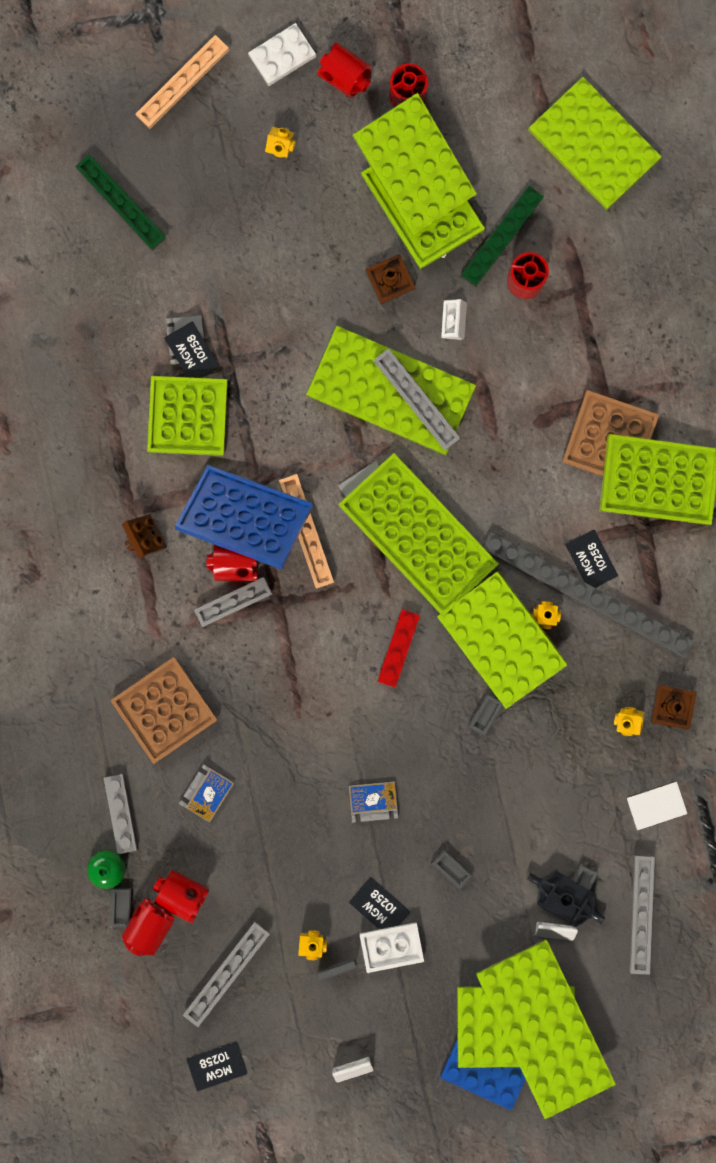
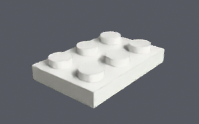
M296 23L248 52L250 59L268 86L316 57L314 50Z
M417 922L359 933L367 973L424 962Z

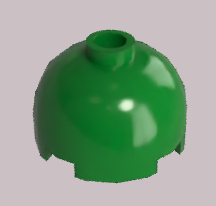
M110 850L97 852L91 857L87 866L88 879L94 886L101 889L116 887L122 882L126 871L125 860L122 856Z

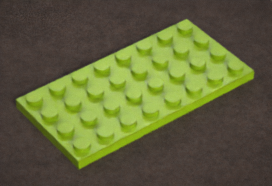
M336 326L306 396L446 456L448 449L444 451L373 361L389 349L455 432L476 385Z
M395 453L338 504L346 515L443 617L455 606L454 603L468 594L499 565Z
M547 940L541 941L476 973L544 1119L616 1085Z

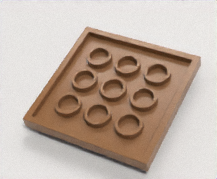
M586 390L562 463L603 477L607 436L613 434L651 440L659 414Z
M175 657L110 700L153 764L218 720Z

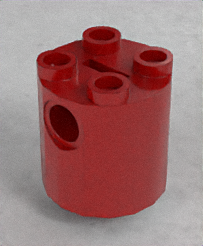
M338 42L333 44L329 54L325 53L320 60L322 66L318 70L317 76L349 98H353L358 92L364 93L371 83L372 66Z
M411 63L402 64L392 73L389 97L390 103L394 108L417 93L425 105L428 78L421 67Z
M526 252L515 258L507 276L509 291L521 299L535 298L541 292L549 276V267L546 260L541 255L533 252Z
M215 544L214 551L211 554H207V570H210L214 575L215 581H257L258 571L255 569H258V560Z
M172 869L167 878L160 876L154 885L153 891L159 893L154 905L186 922L193 923L210 889Z
M144 898L121 935L127 950L139 957L145 955L155 956L173 925L175 917L166 910L155 907L154 902Z

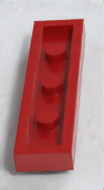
M404 609L401 610L377 682L396 688L420 615Z

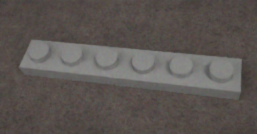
M389 349L373 361L444 451L460 440L457 433Z
M634 855L630 974L650 975L654 856Z
M255 921L184 1012L183 1016L199 1027L270 935V932Z

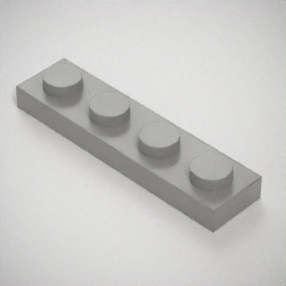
M263 577L194 611L201 626L205 627L272 595Z
M124 774L104 777L117 853L137 851Z

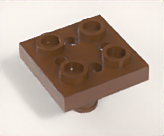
M400 254L365 269L381 305L415 290L413 281Z
M150 514L122 523L129 538L125 541V546L131 543L127 550H135L138 558L161 552L167 548Z
M657 685L651 723L690 730L697 692Z

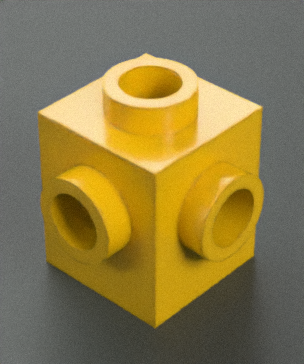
M272 127L268 134L265 152L274 154L276 157L287 158L290 151L293 152L295 148L294 132H290L286 128Z
M542 601L541 605H536V609H533L532 616L542 629H551L552 626L557 625V622H560L561 611L558 610V606H553V602ZM546 611H549L551 613V617L549 619L545 618L544 616Z
M633 707L621 708L619 714L615 715L614 725H617V732H621L625 736L640 735L643 729L645 712L636 711V708Z
M319 931L300 933L298 956H306L308 960H318V957L322 958V952H326L327 940H323L324 935L320 934Z

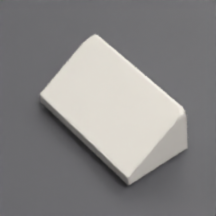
M461 299L444 300L441 338L459 340L465 338L467 303Z
M537 922L535 935L536 937L573 941L578 930L571 925Z
M366 1057L335 1067L332 1074L336 1082H341L372 1072L373 1066L370 1057Z

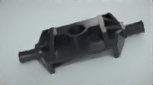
M557 869L541 879L531 872L527 877V880L537 885V904L574 927L583 924L591 918L600 924L605 920V916L594 910L595 892H591L561 874ZM562 896H571V903L563 904L561 902Z

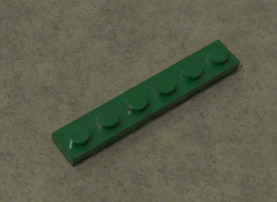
M90 154L75 166L152 251L166 239L163 233Z
M528 186L463 271L461 277L474 287H477L543 200L544 196L531 186Z

